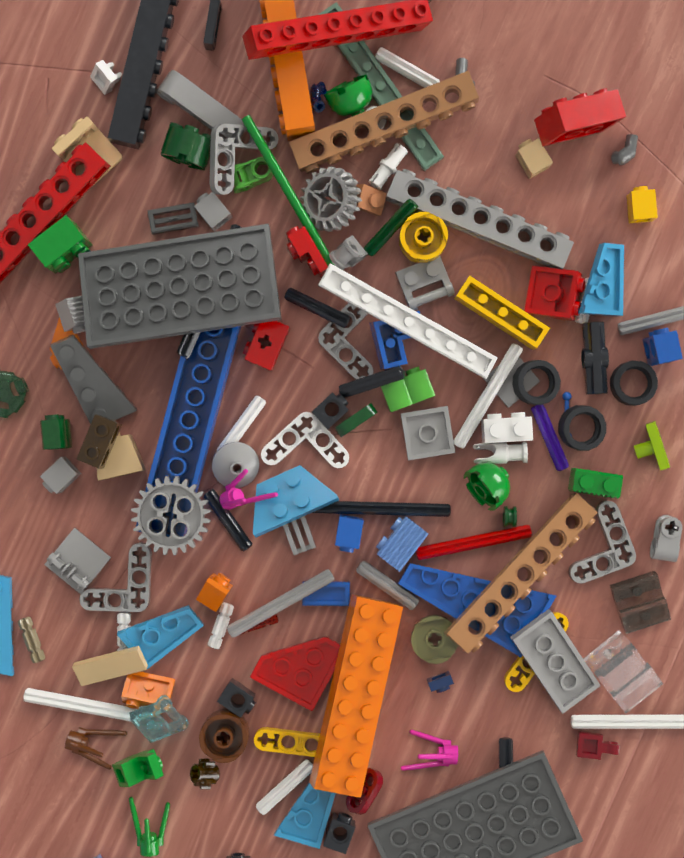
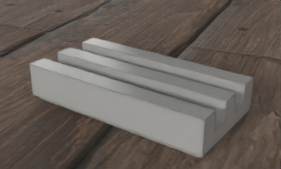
M305 516L300 519L310 543L309 545L305 546L296 520L292 521V525L301 546L298 549L288 524L283 525L293 555L316 548Z

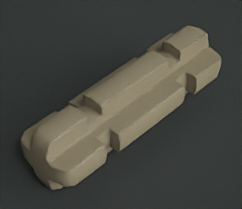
M31 617L20 619L18 625L20 630H23L22 636L27 650L31 652V661L33 663L43 661L45 654L43 649L40 650L41 644L35 628H32L33 622Z

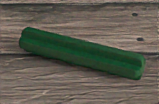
M412 199L406 200L366 244L364 250L368 255L374 256L404 224L407 218L418 208L416 202Z

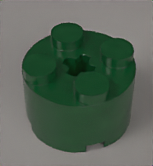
M170 122L160 154L162 157L177 164L182 163L188 165L189 168L205 171L210 158L211 135L202 133V135L198 134L199 129L190 125L183 127Z

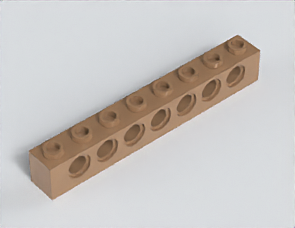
M468 70L289 143L300 171H306L308 174L320 169L319 165L328 162L331 165L341 161V157L349 153L351 156L362 153L364 151L363 148L367 146H380L386 143L385 139L395 136V138L403 137L408 134V130L415 127L418 130L431 125L430 121L439 118L440 121L452 117L453 112L462 109V112L469 111L476 107L475 104L479 102V96ZM448 93H456L459 99L455 103H449L445 97ZM428 101L436 104V109L432 112H427L423 109V105ZM405 110H410L414 114L413 118L409 121H404L400 117L401 113ZM383 119L391 121L390 128L386 130L380 129L378 124ZM360 128L369 130L368 136L364 139L356 136ZM345 137L347 142L345 146L338 148L334 145L335 139ZM317 145L324 147V153L321 156L312 155V150Z
M578 493L571 494L448 627L444 634L464 653L476 652L483 644L481 639L486 634L491 635L499 627L497 622L502 616L506 618L514 611L516 607L513 604L519 598L523 600L531 592L530 586L535 580L540 582L548 573L546 568L551 563L555 565L564 556L562 551L567 546L572 547L579 540L578 534L583 528L587 530L596 521L593 517L598 512ZM568 516H572L575 519L573 529L568 528L565 521ZM552 533H556L559 536L560 541L557 546H553L550 543L549 538ZM537 550L541 551L544 556L540 564L536 563L533 558ZM521 567L525 568L528 573L525 581L519 580L517 572ZM504 585H508L512 590V594L508 599L501 595V589ZM491 602L495 605L496 611L494 615L489 617L485 613V606ZM473 620H476L480 626L479 631L475 634H471L468 630V625Z

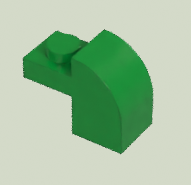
M154 749L134 754L112 764L119 787H131L143 780H156L164 776L162 761L156 755Z

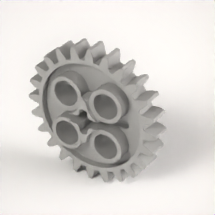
M165 476L163 484L157 478L155 479V487L147 483L149 491H139L143 498L134 499L139 504V507L131 509V511L137 513V517L132 518L131 521L138 522L139 525L133 530H141L142 534L138 537L139 540L146 537L145 547L153 543L154 552H157L161 547L163 548V555H166L169 549L172 550L173 555H176L179 547L185 553L187 552V544L194 548L196 546L194 539L203 540L199 533L208 532V529L203 524L211 522L210 519L205 518V514L211 512V510L204 509V505L209 501H201L200 497L204 492H195L197 484L188 487L189 479H185L181 484L179 476H175L173 482H171L169 476ZM176 494L173 514H177V518L172 519L170 537H167L166 531L169 517L165 514L171 511L172 495ZM158 495H163L167 499V504L164 508H159L155 504V499ZM183 498L191 502V509L188 512L182 511L179 507V502ZM154 519L162 521L163 529L161 532H155L152 529L151 524ZM178 523H184L187 526V534L185 536H180L176 533L175 527Z

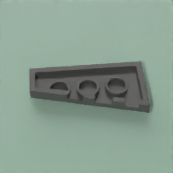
M74 335L51 344L50 347L90 424L95 414L115 421L137 411L136 406L127 399L123 391L114 384L104 369L95 362L91 354Z

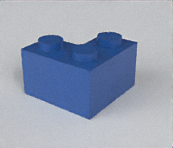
M381 320L369 323L380 369L408 364L402 340L411 337Z

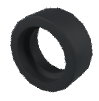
M532 360L523 363L517 368L513 375L512 385L514 393L521 401L531 405H542L549 403L556 397L560 390L561 380L559 372L552 364L544 360ZM535 368L545 371L549 378L547 392L538 397L528 394L523 385L526 373Z
M632 360L620 364L610 377V389L613 396L625 405L637 406L648 402L654 397L658 388V378L655 371L649 364L643 361ZM631 369L643 372L648 381L645 392L638 397L626 395L620 387L622 375Z
M575 405L568 408L561 415L558 423V433L561 440L568 447L579 451H589L596 448L603 441L606 435V422L604 416L597 409L585 405ZM579 414L589 415L595 423L593 436L585 442L574 440L569 432L571 420Z

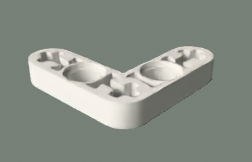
M303 412L297 416L261 452L263 462L268 465H276L307 438L333 467L343 468L349 462L347 450L317 417L310 412ZM302 417H311L313 419L311 422L312 428L305 427L301 430L305 435L300 437L299 433L292 426L296 424L298 428L303 423ZM286 432H293L295 434L296 442L293 445L288 446L284 444L282 438ZM320 433H325L330 438V442L326 447H320L316 443V437ZM278 440L280 445L287 449L284 454L282 450L276 453L277 460L275 461L273 459L267 460V449L274 450L277 447L274 442ZM333 442L338 445V447L334 448L337 453L344 452L345 454L343 457L345 461L342 464L340 462L335 464L332 461L334 455L329 452L328 456L324 453L325 450L332 446Z

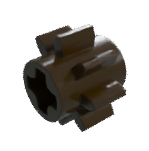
M199 759V764H194L191 767L190 779L194 786H200V789H211V784H216L219 780L220 771L218 766L215 765V761L210 762V759Z

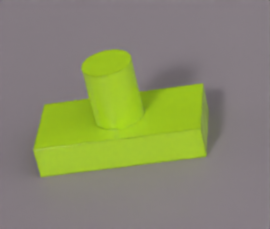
M656 421L646 423L650 441L634 445L637 458L655 454L660 471L670 468Z

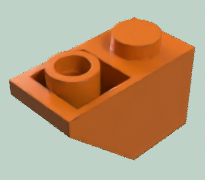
M213 573L207 579L196 600L217 612L233 587L229 583L231 580L222 573H218V575Z

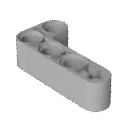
M171 70L156 91L165 101L178 105L210 130L220 124L244 125L241 118L175 70ZM243 130V131L241 132L240 138H241L242 135L244 134L245 130ZM219 132V136L223 137V139L233 138V134Z

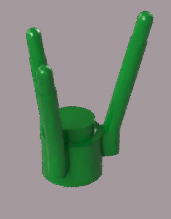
M130 797V809L137 836V846H140V855L145 857L156 856L159 854V846L164 845L163 837L170 803L167 802L165 805L157 837L156 833L150 832L148 818L144 819V833H141L134 799Z

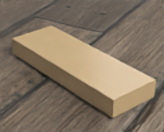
M135 646L74 662L72 668L81 686L144 671L147 669L148 664L140 647Z

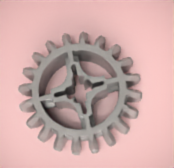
M328 166V169L320 168L319 173L313 172L312 180L305 179L308 184L307 188H301L305 192L304 196L299 197L304 202L302 206L311 222L318 230H325L327 232L339 231L342 226H349L348 219H356L353 213L354 211H360L359 207L356 206L357 203L362 201L360 197H357L361 192L360 188L356 187L359 182L352 178L353 175L333 166ZM325 197H329V198L335 199L336 202H333V201H331V200H328V199H326Z

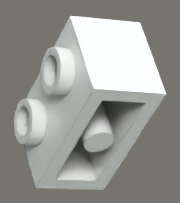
M525 412L511 413V418H502L501 414H487V419L481 420L482 443L532 441V416L525 417Z

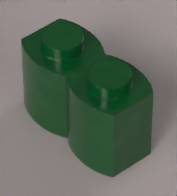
M59 414L45 415V420L40 421L42 449L72 448L70 419H65L64 415Z

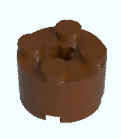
M228 709L215 711L207 717L199 735L200 747L204 754L215 762H232L244 752L247 746L249 726L243 715L240 718ZM221 732H225L226 735H229L227 740H224V737L220 736Z

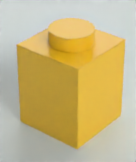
M647 186L635 187L633 191L626 195L629 223L652 222L658 218L655 189L648 190Z

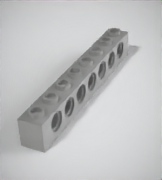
M407 169L396 171L386 195V201L401 207L406 200L412 199L418 205L415 213L429 212L441 218L445 225L549 268H564L574 244L573 241L569 240L570 237L560 232L553 234L547 231L548 228L538 223H534V225L526 223L524 217L516 214L509 216L503 213L504 210L494 205L487 207L481 204L482 201L472 196L465 198L459 195L460 192L450 187L443 189L437 186L438 183L429 178L419 179L415 177L416 174ZM410 187H417L421 194L418 197H412L408 194L407 190ZM439 196L442 199V204L440 206L432 205L430 197ZM461 205L464 208V214H454L452 206ZM478 213L483 214L486 218V223H476L474 215ZM499 222L505 223L508 231L506 233H499L496 229V224ZM521 231L527 232L530 237L529 242H521L518 238V233ZM542 240L550 242L551 251H543L540 247V242Z

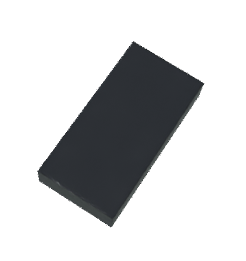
M210 0L203 42L206 50L214 51L216 47L222 10L221 0Z

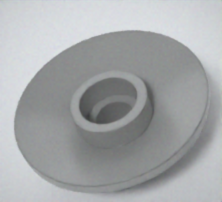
M231 442L223 445L217 450L212 460L213 474L217 481L224 486L230 484L244 469H247L248 473L235 486V488L244 487L255 479L259 471V459L252 447L242 442ZM235 464L241 465L238 471H234L232 468Z

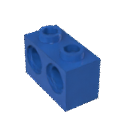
M669 328L654 330L648 333L649 337L642 339L647 364L650 366L683 359L677 330L669 332Z
M339 515L335 546H339L340 551L353 553L354 549H359L364 522L363 518Z

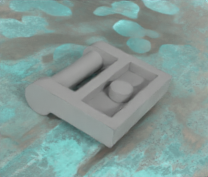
M440 256L431 262L417 263L395 273L408 307L414 311L423 304L444 296L450 297L455 295L454 288ZM442 281L443 287L414 298L411 293Z

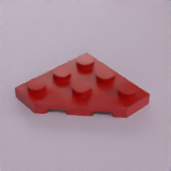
M323 636L260 656L250 678L313 711L334 673L340 643L327 636Z

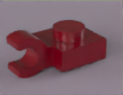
M578 731L576 756L601 760L602 753L619 755L620 745L614 741H603L602 734Z

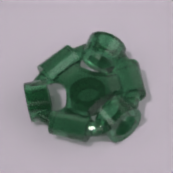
M0 371V402H5L9 405V409L0 408V417L8 418L12 413H17L26 402L24 398L26 393L29 392L24 378L15 376L14 372ZM12 382H14L19 396H14L10 386Z

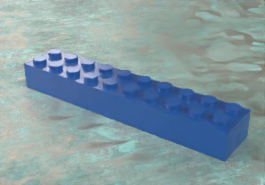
M241 326L200 332L190 357L184 358L180 356L147 482L154 487L156 486L155 479L157 478L163 484L165 476H169L171 482H173L175 476H179L181 484L185 479H189L188 487L197 484L195 492H198ZM176 494L172 495L171 511L165 514L169 517L166 531L167 537H170L172 519L177 518V514H173ZM158 495L155 499L156 506L164 508L167 504L166 497ZM186 498L181 499L179 502L180 509L188 512L191 509V502ZM154 519L151 527L155 532H161L163 523L159 519ZM178 523L175 527L176 533L180 536H185L187 534V526L184 523Z

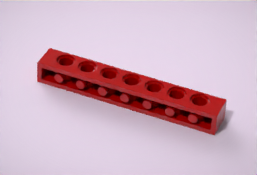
M409 0L252 25L243 34L242 38L248 60L422 31L433 21L428 0Z
M86 142L83 145H78L72 151V157L67 162H62L56 168V174L39 186L40 191L34 197H29L23 203V209L18 214H13L7 220V226L0 231V250L3 252V258L0 261V283L31 252L28 244L63 218L111 167ZM84 164V173L76 175L77 166ZM67 181L69 184L68 190L60 193L59 187L61 183ZM51 199L52 207L49 210H44V201ZM35 216L36 223L33 227L29 228L27 220L29 217ZM18 233L20 237L19 242L12 245L11 237L13 234Z

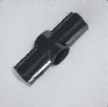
M604 322L583 323L584 348L581 352L582 368L585 370L586 395L607 394L606 369L609 366V353L607 347H605Z

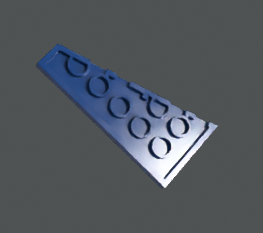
M409 563L397 584L457 619L491 581ZM504 585L501 589V595L508 599L512 594V590L508 585ZM531 590L523 600L519 598L513 604L516 607L514 611L506 618L502 616L497 622L499 627L491 635L486 634L485 637L515 655L522 657V654L510 637L548 610L556 595ZM491 602L485 606V613L490 617L496 611L495 605ZM476 620L471 621L468 625L475 631H479L480 626Z

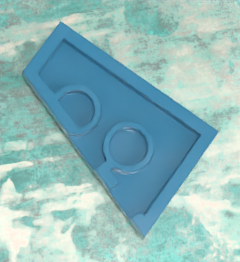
M602 243L598 246L578 314L623 316L624 245Z
M188 605L117 632V636L128 648L140 647L148 664V669L202 628L204 624Z
M308 783L274 832V836L320 849L336 793L314 789Z

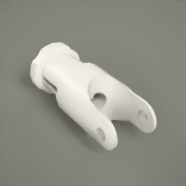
M506 442L473 445L474 449H486L494 453L493 456L488 458L475 459V464L486 462L507 464L508 461L528 462L527 442L509 445Z

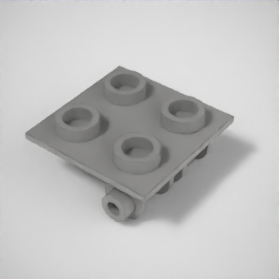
M74 528L56 551L49 555L44 565L78 593L82 594L111 557Z

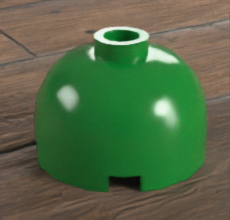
M367 74L354 77V80L349 82L345 81L324 94L333 112L337 115H351L352 117L365 112L364 108L372 100V87Z
M486 462L477 464L465 472L464 479L468 477L469 483L466 484L467 489L480 505L483 506L486 503L488 506H491L488 510L495 511L508 498L510 493L509 474L503 467Z

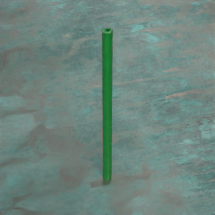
M250 115L242 118V122L302 225L305 226L327 266L330 263L334 265L329 257L327 247Z

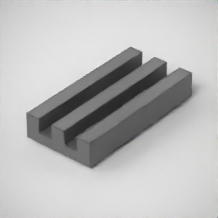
M195 203L147 210L151 234L155 235L199 227L194 207ZM191 210V213L154 219L155 215ZM192 219V222H186L158 228L155 227V225Z

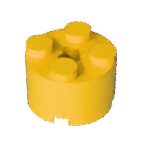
M417 212L409 216L402 225L399 234V246L402 253L411 262L427 263L438 258L445 249L448 240V230L444 221L429 212ZM420 233L428 236L426 243L418 240Z

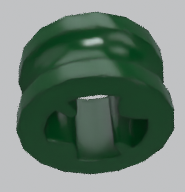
M507 506L503 507V527L511 525L516 528V506H513L511 509Z

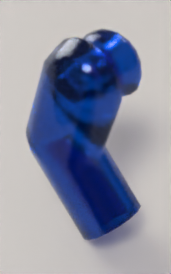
M324 82L314 83L311 86V105L316 112H322L325 109V104L321 98V95L327 92Z

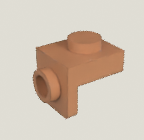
M357 184L356 187L361 190L357 197H360L362 201L357 203L356 206L364 212L381 216L387 193L366 184Z

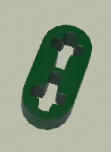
M370 403L336 426L335 430L340 437H343L377 414L378 411Z

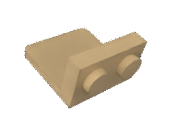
M86 116L84 119L77 120L67 135L63 134L58 137L52 149L64 162H67L72 157V151L78 145H83L85 142L89 144L111 165L98 179L99 181L122 160V155ZM85 165L77 166L76 175L84 173Z

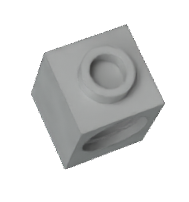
M214 192L210 194L204 193L196 200L197 204L194 207L214 232L233 218Z
M60 457L40 477L44 480L43 486L50 493L55 492L59 494L82 473L67 457Z

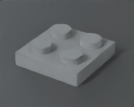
M448 406L401 413L408 460L455 453Z

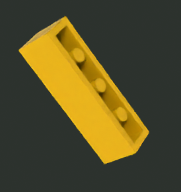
M471 276L467 278L454 298L532 350L538 348L550 329Z

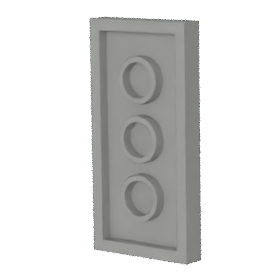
M546 610L510 637L562 714L601 686L551 610Z

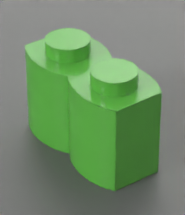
M419 366L406 371L407 376L403 380L381 386L390 413L435 396L426 369L420 371Z

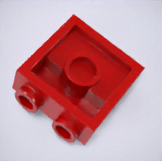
M296 226L287 231L286 235L289 243L286 245L293 259L298 258L301 263L307 260L313 275L319 274L320 278H322L328 266L305 226L300 229Z
M532 266L524 311L532 315L574 321L575 316L580 315L578 313L581 302L578 301L579 292H584L585 278H582V274L575 270Z

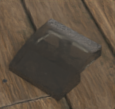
M655 571L610 585L626 634L671 620L667 600L663 596L658 574Z

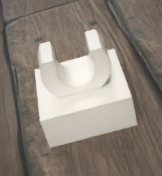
M101 60L95 64L90 78L106 95L113 90L115 83L120 80L122 73L114 74L112 72L114 63L106 64L104 60Z

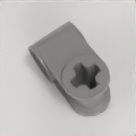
M353 235L346 238L336 250L329 253L333 264L341 270L355 266L368 255Z
M662 515L656 520L653 540L650 546L651 559L669 562L677 561L682 533V523L680 520L669 515ZM669 524H672V525H673V526H672V529H671V528H669L668 530L665 529V525H669Z

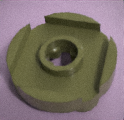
M429 615L414 625L411 633V644L414 652L421 659L431 664H439L447 661L454 654L458 646L444 634L452 624L449 619L440 615ZM432 633L441 636V640L438 641L436 646H433L432 642H428V638L432 636Z

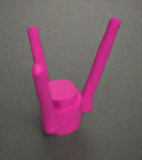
M244 469L230 484L225 486L226 491L220 495V503L223 509L231 510L248 503L277 497L278 493H268L245 499L244 493L240 489L235 488L248 473V470Z
M415 730L409 731L412 735L441 744L442 747L438 746L437 754H418L417 756L418 759H437V761L402 766V771L438 766L449 767L450 764L457 765L458 746L451 745V740H443Z

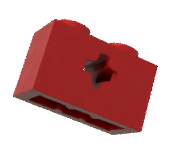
M278 321L254 324L252 332L255 333L252 342L247 341L243 350V354L246 355L245 360L272 372L290 331V326ZM269 337L271 346H266L262 349V344L259 341Z

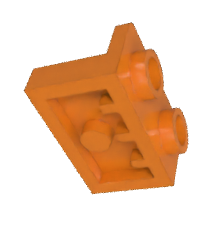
M141 671L128 674L121 695L122 702L126 703L125 706L132 709L145 707L149 708L150 712L156 714L169 712L175 679Z

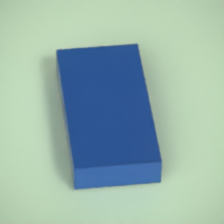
M333 581L303 598L302 606H349L350 582Z

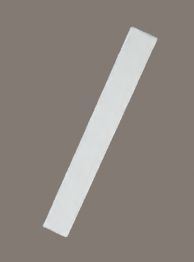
M331 263L318 284L323 289L484 379H487L497 360L496 356Z

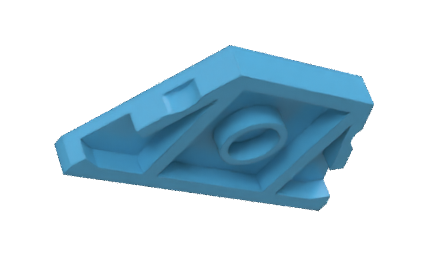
M302 466L294 467L257 484L256 496L277 492L278 496L255 502L253 535L259 537L339 501L337 494Z

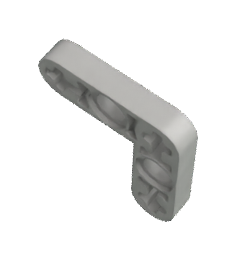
M220 124L216 125L211 131L209 184L212 192L217 195L229 194L233 190L235 148L259 150L250 134L247 144L241 141V132L243 130L248 132L245 125ZM257 127L262 136L270 137V142H266L269 149L276 147L278 144V134L272 128ZM219 132L233 134V138L223 139V137H219ZM220 153H224L227 156V164L224 167L219 165L217 160ZM218 170H227V173H218ZM218 181L226 182V186H218Z
M348 303L341 312L352 318V325L349 328H342L336 325L337 329L344 334L340 336L337 333L333 337L335 341L333 344L330 342L325 344L323 342L325 340L323 335L325 333L330 335L334 331V328L331 327L334 323L329 322L319 333L318 339L320 345L357 380L365 376L358 377L359 371L355 366H353L352 370L348 368L349 365L354 363L356 357L361 359L357 363L362 368L365 366L369 368L367 370L369 375L373 374V367L345 337L368 313L360 309L357 315L361 317L356 319L355 315L348 311V309L351 307L354 311L357 307ZM344 348L350 349L353 353L352 359L348 362H344L339 358V352Z
M602 501L596 507L598 512L596 515L609 549L571 564L568 571L569 576L576 583H586L632 565L636 560V552L617 504L612 501ZM605 505L613 508V511L610 512L612 520L618 519V522L605 525V522H610L607 515H602ZM617 526L622 530V536L618 540H613L609 533L613 527ZM625 540L627 544L622 545L623 550L630 552L626 562L623 559H619V556L622 554L620 547L614 548V544H621ZM601 557H605L609 563L607 569L603 571L598 570L596 567V561ZM587 562L591 563V568L595 574L592 575V571L589 570L583 573V578L574 576L578 566L586 569L589 568Z
M136 543L129 550L127 589L89 588L80 595L79 599L81 606L85 610L142 612L148 607L150 603L152 552L149 546L145 547L146 543ZM139 547H142V551L146 552V556L142 557L141 564L146 563L147 568L143 566L133 567V563L138 564L139 557L134 555V551H137ZM140 570L145 573L146 580L144 583L138 584L133 580L135 571ZM132 587H146V591H140V598L145 600V603H142L140 607H137V603L132 601L137 597V590L132 591ZM93 593V597L101 598L103 597L102 593H105L103 599L104 606H101L102 601H96L91 606L90 602L85 600V597ZM113 593L121 597V604L117 607L110 605L108 600L109 596Z

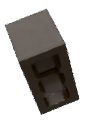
M95 414L76 459L98 469H103L122 424Z

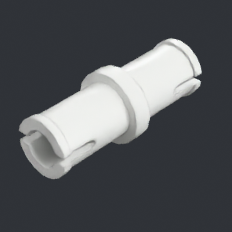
M396 143L388 156L380 161V167L368 182L374 188L381 190L390 175L395 174L397 171L396 167L408 153L407 149Z

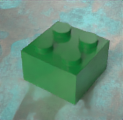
M65 215L31 241L28 246L45 268L56 274L57 272L62 273L71 266L70 262L78 257V253L89 252L92 243L78 225Z

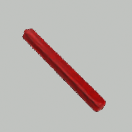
M523 525L516 528L513 527L421 546L416 550V556L418 560H424L531 538L532 530L530 525Z

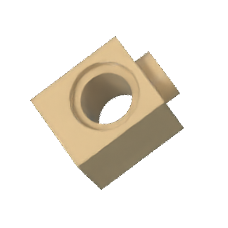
M539 138L533 142L531 139H528L518 146L519 150L515 156L529 179L550 168L553 164L547 151L542 147Z

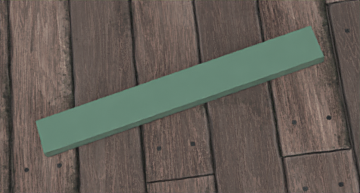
M335 2L318 15L340 12L342 9ZM364 41L336 45L357 76L367 74L372 87V97L378 106L402 97ZM405 110L401 113L400 117L404 121H409L413 118L414 114L410 110ZM415 127L408 130L407 135L401 137L424 171L444 158V155L425 128L418 130Z

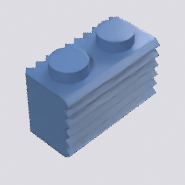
M406 516L403 519L398 517L391 526L393 530L388 538L383 536L376 546L379 549L377 555L399 572L428 536L425 530Z

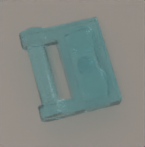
M167 695L160 696L155 703L129 712L130 721L150 743L181 732L189 725L188 719L178 713L172 705V700ZM166 712L173 722L167 723L161 716V713Z

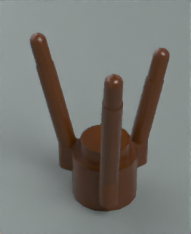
M80 727L77 732L72 730L69 732L65 742V749L71 750L72 753L81 755L108 770L112 768L111 765L93 756L103 757L104 754L87 747L89 738L85 736L127 735L126 731L90 730Z

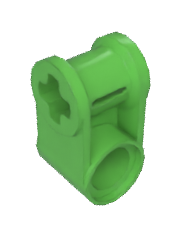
M263 157L235 165L234 193L247 191L272 179L273 173L269 166L268 172L264 175H258L256 172L260 165H267Z

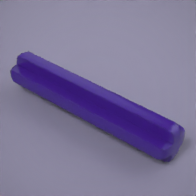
M544 405L533 406L531 411L556 470L562 471L567 469L569 463Z

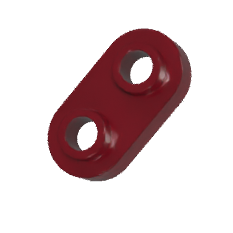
M367 768L361 798L347 796L346 806L350 812L362 815L368 811L383 785V776L379 771Z

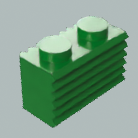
M571 468L568 490L570 492L618 499L621 496L623 475Z

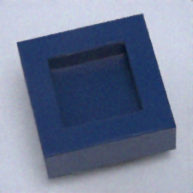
M449 671L427 678L431 692L435 690L436 693L444 692L450 689L449 685L454 684Z

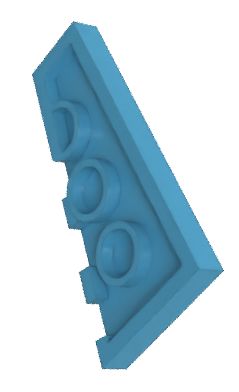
M0 575V674L13 676L12 577Z

